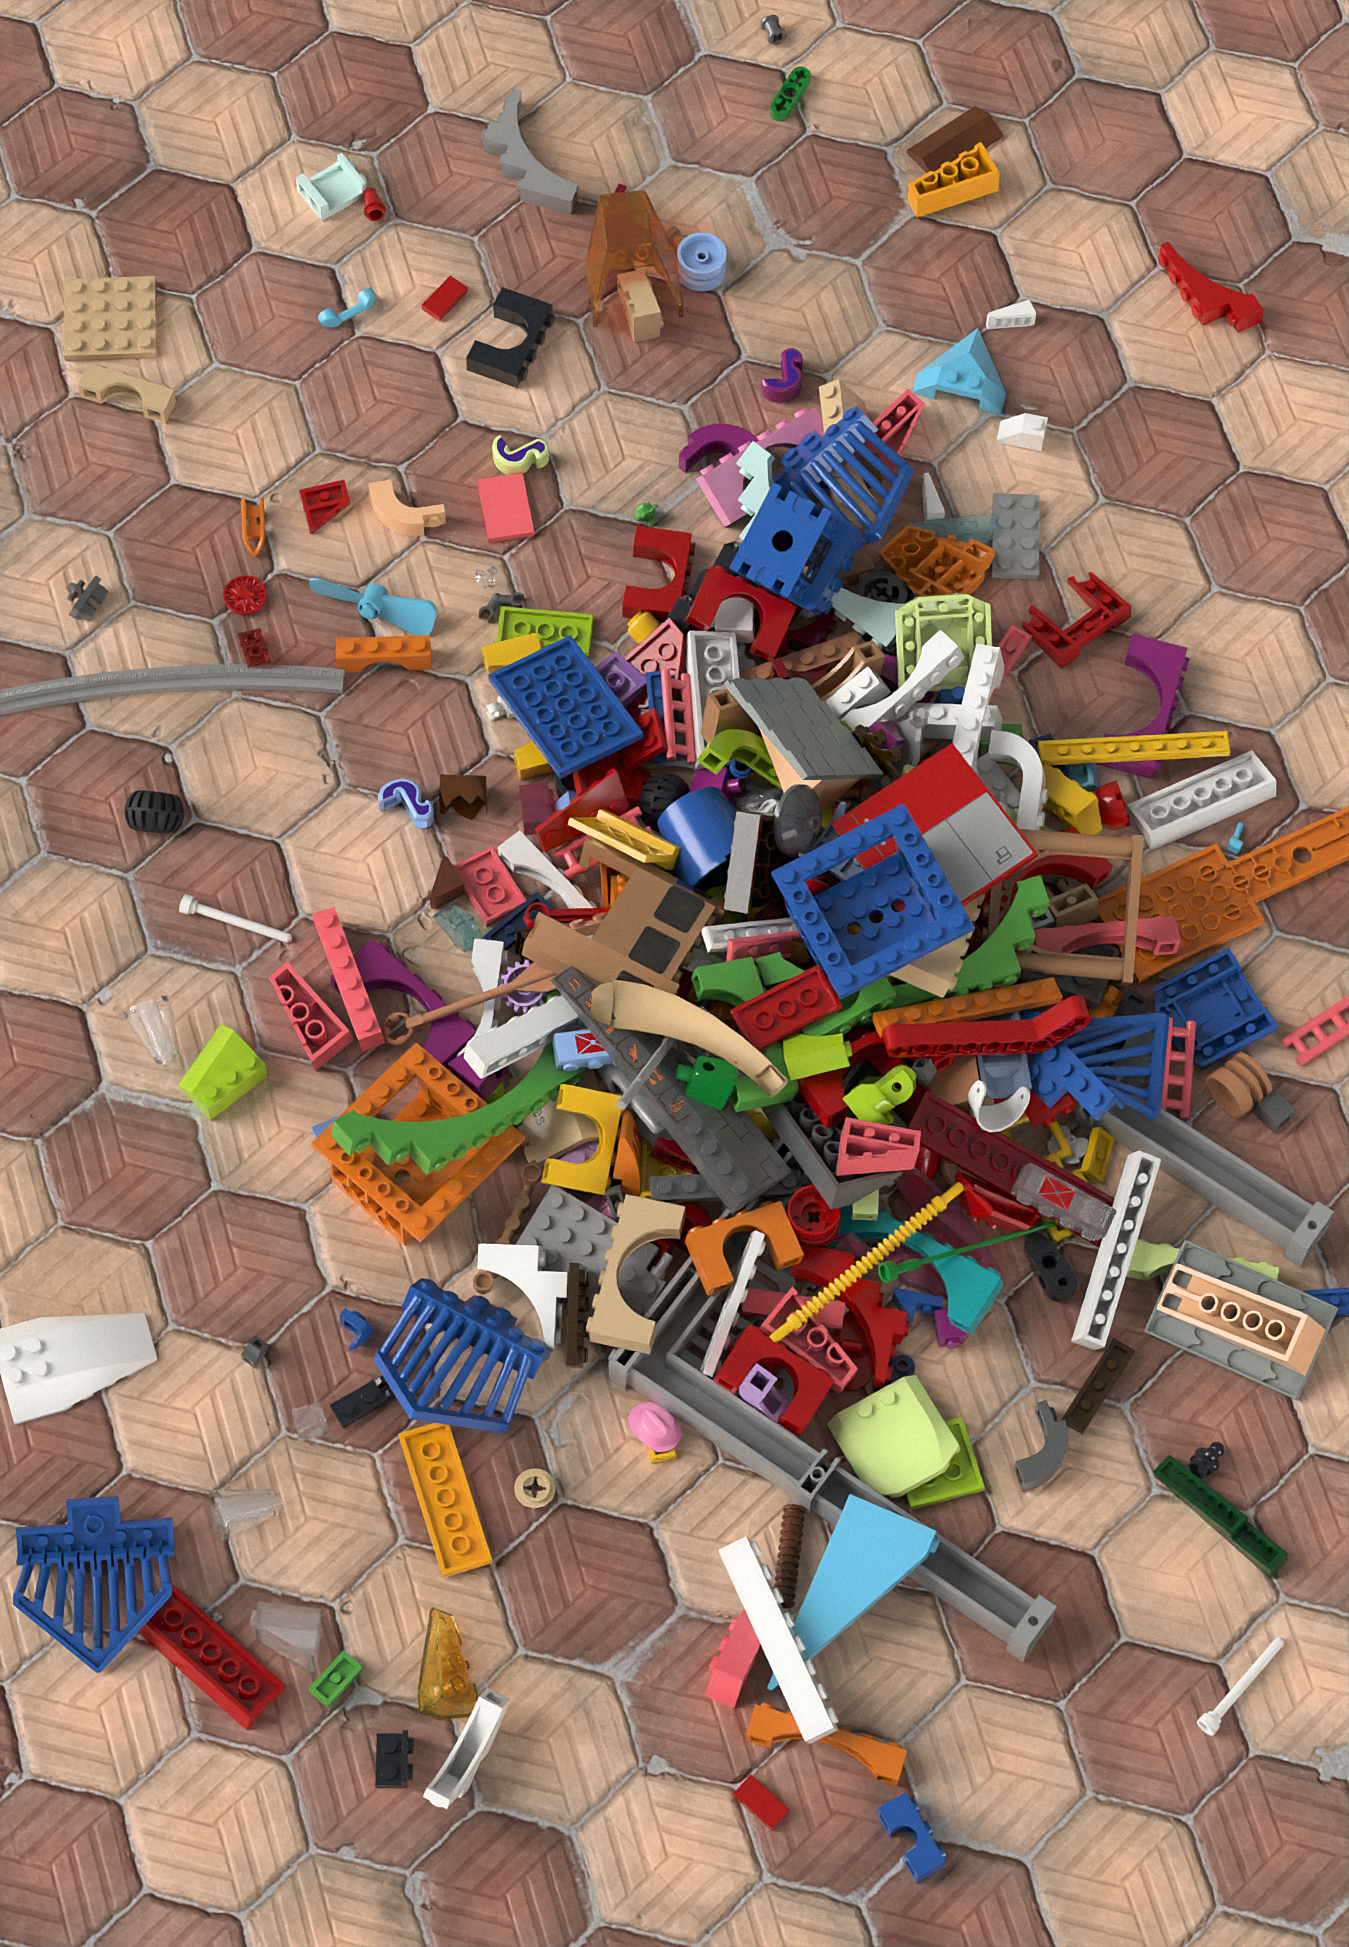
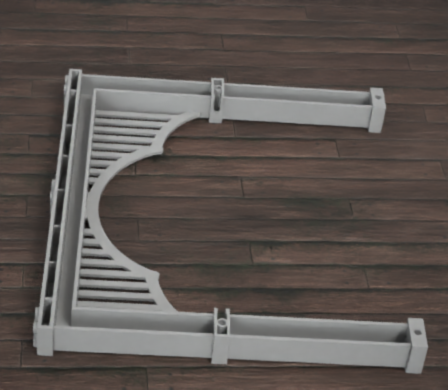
M897 980L899 984H907L905 981ZM874 1024L868 1026L873 1032L876 1031ZM1026 1053L1027 1062L1029 1063L1035 1056L1032 1053ZM901 1058L910 1068L915 1063V1061L909 1058ZM864 1059L854 1064L845 1074L842 1080L845 1096L867 1076H877ZM1112 1076L1108 1078L1122 1082L1123 1076ZM1127 1094L1146 1105L1148 1104V1100ZM1080 1103L1075 1104L1077 1109L1072 1112L1076 1115L1074 1122L1090 1132L1094 1127H1101L1115 1141L1132 1152L1140 1150L1160 1158V1170L1284 1249L1283 1257L1299 1268L1326 1232L1334 1213L1333 1210L1319 1201H1316L1314 1206L1162 1108L1161 1113L1155 1119L1150 1120L1144 1114L1127 1105L1121 1109L1115 1103L1097 1121ZM897 1115L906 1125L908 1124L905 1119ZM777 1137L771 1145L791 1170H800L801 1188L814 1185L782 1138ZM791 1197L756 1198L736 1213L744 1209H749L750 1211L758 1209L759 1205L767 1201L775 1203L781 1200L787 1214L788 1203ZM726 1208L720 1218L726 1217V1219L735 1217L736 1213L732 1214ZM736 1233L729 1236L723 1242V1255L733 1279L750 1233ZM765 1244L763 1253L772 1258ZM691 1256L643 1316L646 1319L655 1321L656 1334L651 1353L646 1354L615 1347L608 1357L609 1380L624 1390L631 1386L667 1410L670 1414L792 1496V1504L804 1507L806 1509L805 1514L808 1516L814 1511L836 1526L849 1494L926 1526L840 1467L841 1459L838 1457L830 1464L827 1461L828 1451L823 1448L819 1453L808 1446L803 1432L799 1437H795L745 1403L739 1393V1388L735 1394H732L713 1381L716 1376L715 1374H713V1377L708 1378L700 1372L703 1361L686 1349L692 1343L703 1352H707L710 1342L698 1334L702 1328L711 1334L714 1333L717 1323L710 1318L714 1313L720 1316L724 1306L722 1302L727 1297L729 1289L707 1296ZM756 1258L754 1263L757 1266L756 1271L778 1285L780 1293L787 1294L792 1286L796 1290L795 1277L789 1276L791 1266L777 1272ZM753 1278L752 1280L748 1279L746 1284L747 1288L771 1291ZM739 1316L735 1326L743 1330L748 1325L751 1327L754 1325ZM755 1316L763 1322L767 1319L765 1317ZM729 1332L728 1336L731 1337L729 1346H731L737 1337ZM722 1351L719 1360L723 1364L727 1354ZM781 1368L775 1377L784 1382L783 1390L781 1391L777 1387L775 1389L790 1403L794 1394L793 1381L788 1372ZM938 1534L937 1538L940 1539L935 1553L930 1552L928 1558L907 1576L1007 1643L1006 1651L1021 1662H1024L1052 1622L1057 1606L1041 1595H1038L1036 1600Z

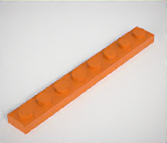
M1054 977L874 1012L871 1019L880 1038H883V1029L893 1024L966 1022L1060 1003L1063 996Z

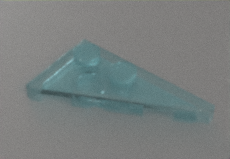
M991 513L908 522L907 525L935 531V536L948 538V534L955 535L957 541L969 543V539H974L987 545L998 514Z

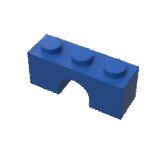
M905 1792L879 1806L877 1816L889 1837L898 1832H908L915 1838V1848L904 1854L903 1861L915 1882L918 1883L943 1869L947 1856L940 1844L936 1845L932 1839L933 1831L926 1820L924 1822L921 1820L918 1814L920 1809L913 1797L909 1799Z

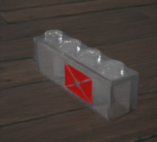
M1032 1163L1022 1167L1011 1190V1194L1017 1196L1016 1199L1019 1202L1037 1207L1038 1212L1042 1215L1057 1218L1062 1226L1069 1229H1077L1082 1232L1081 1235L1091 1241L1106 1236L1117 1212L1114 1208Z

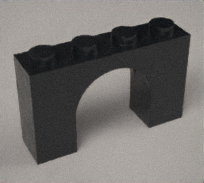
M502 287L493 304L494 317L519 326L524 330L527 337L520 345L510 349L496 348L475 340L466 357L467 371L518 388L520 382L525 381L528 374V366L530 363H534L537 356V348L539 345H543L546 338L545 332L548 327H552L555 315H553L552 304Z

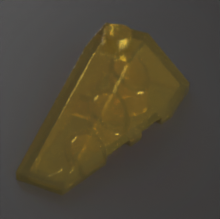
M434 1607L430 1609L417 1689L419 1713L437 1720L470 1717L477 1703V1688L475 1683H470L466 1671L470 1667L467 1660L463 1661L459 1649L462 1642L453 1615Z

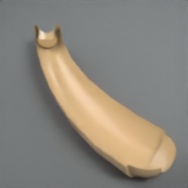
M614 979L613 982L599 985L591 993L590 1013L597 1021L608 1025V1028L664 1035L697 1045L722 1057L744 1072L769 1097L776 1095L788 1083V1080L742 1036L715 1016L676 995L645 984Z

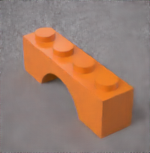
M430 635L335 638L337 669H345V672H361L366 666L378 662L397 663L404 666L407 670H432Z

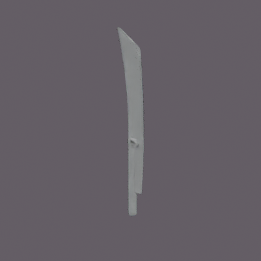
M706 999L698 1000L695 1006L700 1008ZM665 1036L661 1046L618 1100L617 1107L619 1109L626 1108L668 1053L669 1049H672L676 1039Z

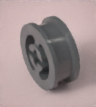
M877 571L867 574L859 581L856 588V594L866 597L871 593V599L892 603V598H897L895 604L907 603V587L899 576L890 572Z

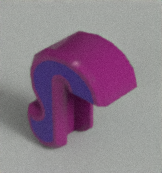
M788 348L781 353L782 379H763L761 381V393L769 401L783 403L794 400L800 394L803 378L801 373L803 369V356L795 348Z

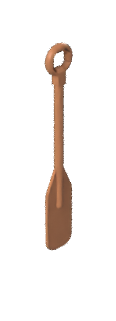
M533 962L510 983L428 1013L411 1017L404 1012H393L383 1021L382 1035L390 1044H405L413 1037L415 1029L426 1025V1023L514 991L545 993L555 990L557 988L551 982V979L558 974ZM400 1017L406 1018V1026L409 1029L406 1036H399L396 1040L391 1039L392 1034L388 1024L390 1021L395 1022L400 1020Z

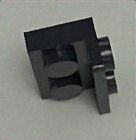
M403 1730V1734L377 1733L376 1788H407L408 1780H413V1764H408V1754H413L414 1738H409L408 1730Z

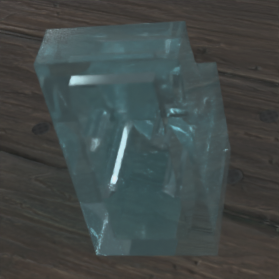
M453 903L433 915L436 924L446 932L454 946L464 953L473 950L474 938L484 939L474 917Z

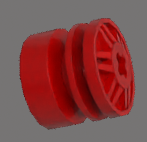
M814 1185L805 1186L797 1190L789 1200L787 1216L799 1244L824 1248L834 1242L840 1230L841 1208L830 1209Z

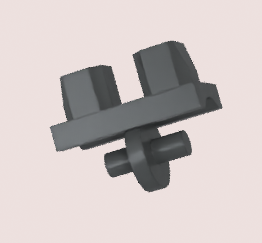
M95 575L85 591L83 589L85 582L79 580L77 584L70 582L66 586L67 591L70 593L67 599L73 602L75 598H78L68 615L72 618L78 615L89 621L97 608L86 601L91 597L101 604L108 594V591L99 584L101 578Z

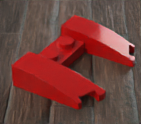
M1089 572L1090 580L1078 583L1074 576L1067 579V583L1092 609L1071 626L1062 631L1034 605H1031L1028 610L1029 614L1033 615L1029 624L1025 621L1022 622L1024 630L1032 635L1034 642L1061 669L1079 657V650L1110 627L1115 630L1131 618V605L1092 572Z

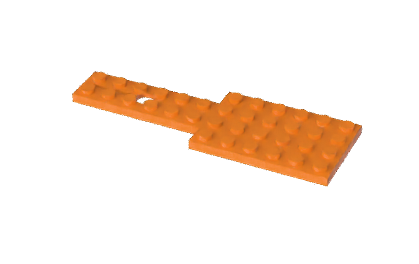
M1349 806L1230 862L1227 861L1216 843L1142 877L1140 882L1138 918H1155L1161 915L1174 916L1181 942L1177 953L1153 956L1152 951L1136 946L1133 977L1139 984L1264 925L1265 919L1255 903L1349 860ZM1299 848L1303 851H1309L1311 860L1307 863H1299L1293 858V852ZM1127 885L1099 897L1098 919L1100 923L1112 920L1125 921ZM1114 944L1116 948L1120 949L1119 954L1122 957L1123 944Z

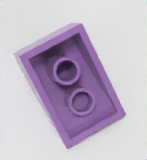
M614 652L595 667L625 709L647 686L646 678L617 652Z

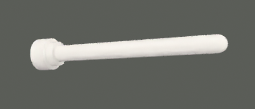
M184 894L179 907V912L187 915L199 913L286 943L292 940V935L200 904L198 900H195L194 896Z
M1275 1638L1212 1712L1204 1713L1199 1718L1197 1724L1201 1730L1210 1736L1217 1732L1220 1728L1221 1717L1284 1645L1283 1638Z

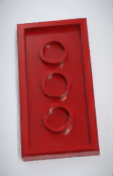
M816 965L731 1009L730 1014L745 1040L760 1052L841 1010L843 1007L820 966Z

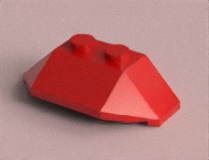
M958 1171L956 1172V1183L960 1182L964 1188L958 1195L960 1205L967 1211L966 1215L976 1222L983 1220L985 1224L995 1230L1000 1227L1007 1231L1028 1230L1040 1218L1041 1214L994 1187Z

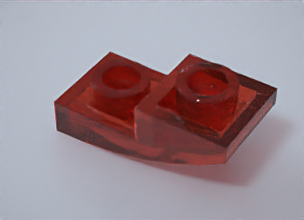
M261 628L238 633L239 642L248 668L271 663Z

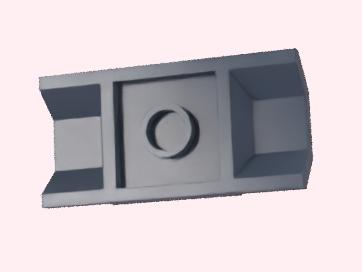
M1019 1011L971 1020L970 1022L1020 1020ZM1026 1053L975 1055L980 1081L985 1083L986 1095L991 1099L1010 1098L1021 1087H1027L1031 1090L1032 1085Z

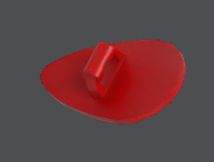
M849 1310L843 1316L842 1329L836 1328L832 1339L839 1344L858 1368L854 1377L843 1391H856L863 1388L871 1380L874 1367L871 1348L865 1332L856 1317Z

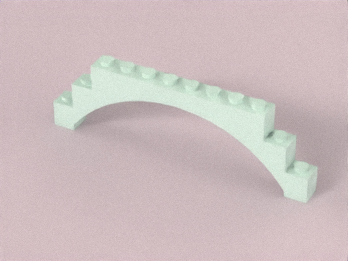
M754 441L751 442L736 463L741 467L739 472L749 480L754 477L738 498V501L743 504L741 506L743 511L751 517L755 513L739 535L743 540L773 483L772 462L775 457ZM843 588L838 593H834L831 601L833 602L832 607L836 609L834 612L836 616L844 622L847 618L855 623L852 628L862 635L866 632L873 637L872 640L879 648L882 649L884 646L888 649L892 648L896 643L895 610L904 604L876 601L859 596Z

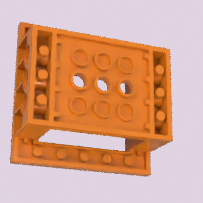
M415 1043L338 1118L353 1109L358 1114L374 1117L415 1077L418 1083V1095L391 1121L426 1122L443 1120L476 1111L488 1104L418 1043ZM334 1122L311 1143V1146L330 1163L332 1182L405 1245L412 1237L421 1243L525 1141V1136L513 1125H510L499 1136L490 1137L479 1148L474 1147L468 1150L462 1158L458 1160L453 1159L442 1170L438 1172L433 1171L428 1175L413 1163V1159L409 1155L400 1162L395 1161L388 1166L370 1145L363 1152H356L349 1156L331 1136ZM400 1173H406L410 1178L407 1182L400 1183L396 1180V1176Z

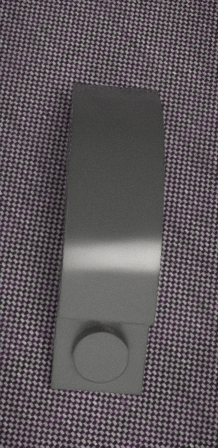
M1047 1400L1037 1402L1035 1413L1045 1439L1044 1447L1035 1455L1015 1462L1014 1471L1022 1492L1037 1488L1049 1481L1060 1468L1068 1444L1065 1420L1056 1422V1412L1053 1407H1049Z

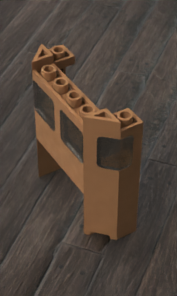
M592 836L591 840L585 839L579 866L588 870L593 860L596 859L629 876L628 882L592 939L538 912L534 928L530 931L524 942L522 956L557 974L572 966L597 987L604 983L613 982L614 979L645 984L677 996L678 982L683 974L680 971L683 966H689L694 956L692 951L694 948L699 949L704 941L701 930L706 926L721 924L729 910L724 909L723 901L649 863H644Z

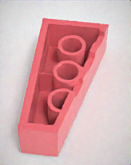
M288 962L269 977L315 1071L320 1069L353 1041L348 1028Z
M793 1286L762 1323L760 1329L766 1333L767 1337L785 1324L787 1317L791 1314L796 1315V1310H802V1305L807 1306L798 1296V1292ZM813 1314V1318L808 1317L807 1323L802 1322L801 1328L792 1330L780 1342L784 1343L788 1347L787 1350L793 1354H799L807 1358L809 1364L816 1369L821 1368L831 1375L830 1378L835 1380L831 1389L840 1394L854 1377L858 1368Z

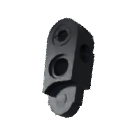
M1039 1233L1029 1234L1025 1239L1023 1251L1042 1289L1052 1301L1059 1302L1070 1299L1075 1294L1078 1284L1075 1273L1051 1239L1048 1240L1046 1236ZM1049 1262L1054 1265V1268L1047 1269L1043 1266V1263ZM1062 1281L1065 1286L1058 1285V1282Z

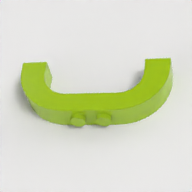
M739 729L722 731L711 740L697 759V762L716 775L729 760L740 761L782 789L764 739L751 732ZM832 805L829 808H822V825L818 838L832 820Z

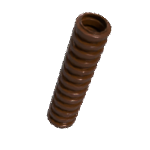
M797 1504L785 1505L783 1507L784 1514H782L784 1521L781 1522L783 1529L780 1530L782 1536L779 1538L781 1544L778 1547L780 1552H778L777 1557L779 1560L776 1563L778 1566L776 1573L778 1575L775 1576L777 1583L774 1584V1589L778 1588L784 1602L780 1603L783 1609H790L795 1606L793 1600L796 1598L794 1592L797 1590L795 1584L798 1582L796 1576H798L799 1571L797 1568H799L800 1564L798 1562L800 1560L798 1553L801 1552V1537H803L801 1530L804 1529L802 1522L805 1521L803 1515L806 1513V1509Z

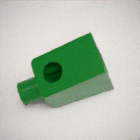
M699 1056L693 1068L679 1064L675 1078L687 1082L685 1094L688 1097L722 1111L737 1082L738 1068L723 1059Z

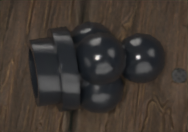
M1213 1442L1208 1448L1200 1447L1196 1449L1188 1464L1190 1471L1197 1477L1203 1478L1218 1470L1220 1467L1218 1457L1224 1453L1223 1444Z

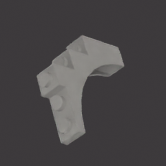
M512 89L510 97L506 96L503 114L498 115L497 122L490 121L488 128L482 131L481 142H483L484 152L501 156L499 166L502 167V176L519 181L517 190L520 191V201L572 214L578 199V183L564 179L551 172L537 161L528 150L518 126V115L522 105L521 90Z

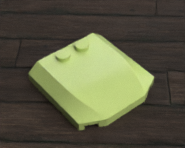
M963 593L919 596L895 610L898 689L909 679L915 670L923 645L940 630L960 648L965 658L956 668L947 673L940 683L934 685L929 691L953 689L957 686L965 689L976 643L992 646L990 604Z
M916 1375L900 1378L837 1413L827 1423L828 1429L858 1479L882 1496H890L891 1498L900 1497L944 1473L955 1453L958 1454L960 1451L959 1444Z

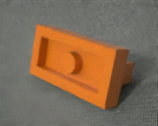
M1106 985L1098 1008L1090 1007L1088 1010L1090 1018L1112 1017L1125 994L1112 985Z

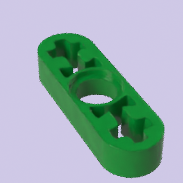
M802 66L794 68L775 96L770 107V115L774 120L785 121L791 115L810 84L811 74L807 68ZM801 76H803L804 78H801V79L799 80V82H798V85H797V84H796L797 78H800ZM791 90L796 93V96L787 97L784 93ZM783 103H784V110H781L780 112H778L777 110H780V108L782 107V105H783Z

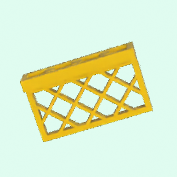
M599 809L597 817L570 818L568 825L644 863L653 862L667 870H673L680 850L679 846L605 809Z

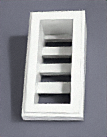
M1026 300L989 312L986 327L987 329L1032 326L1035 324L1036 312L1030 300Z
M924 473L921 484L924 522L926 525L943 524L945 517L944 508L929 473Z

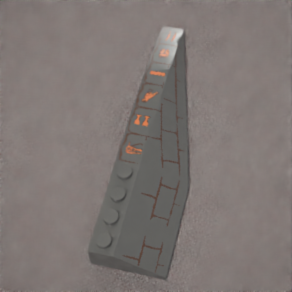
M570 966L552 978L551 982L629 1082L632 1083L661 1046L663 1039L657 1034L608 1028V1025L597 1021L590 1013L591 993L597 986ZM672 1047L639 1089L638 1093L730 1212L734 1214L792 1174V1170L745 1111L735 1112L730 1095L722 1111L685 1094L687 1082L675 1078L676 1070L679 1064L693 1068L694 1063Z

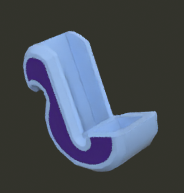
M401 778L390 781L381 788L378 794L380 811L389 809L402 802L415 827L425 829L432 825L434 821L433 805L429 800L422 803L420 787L413 780Z

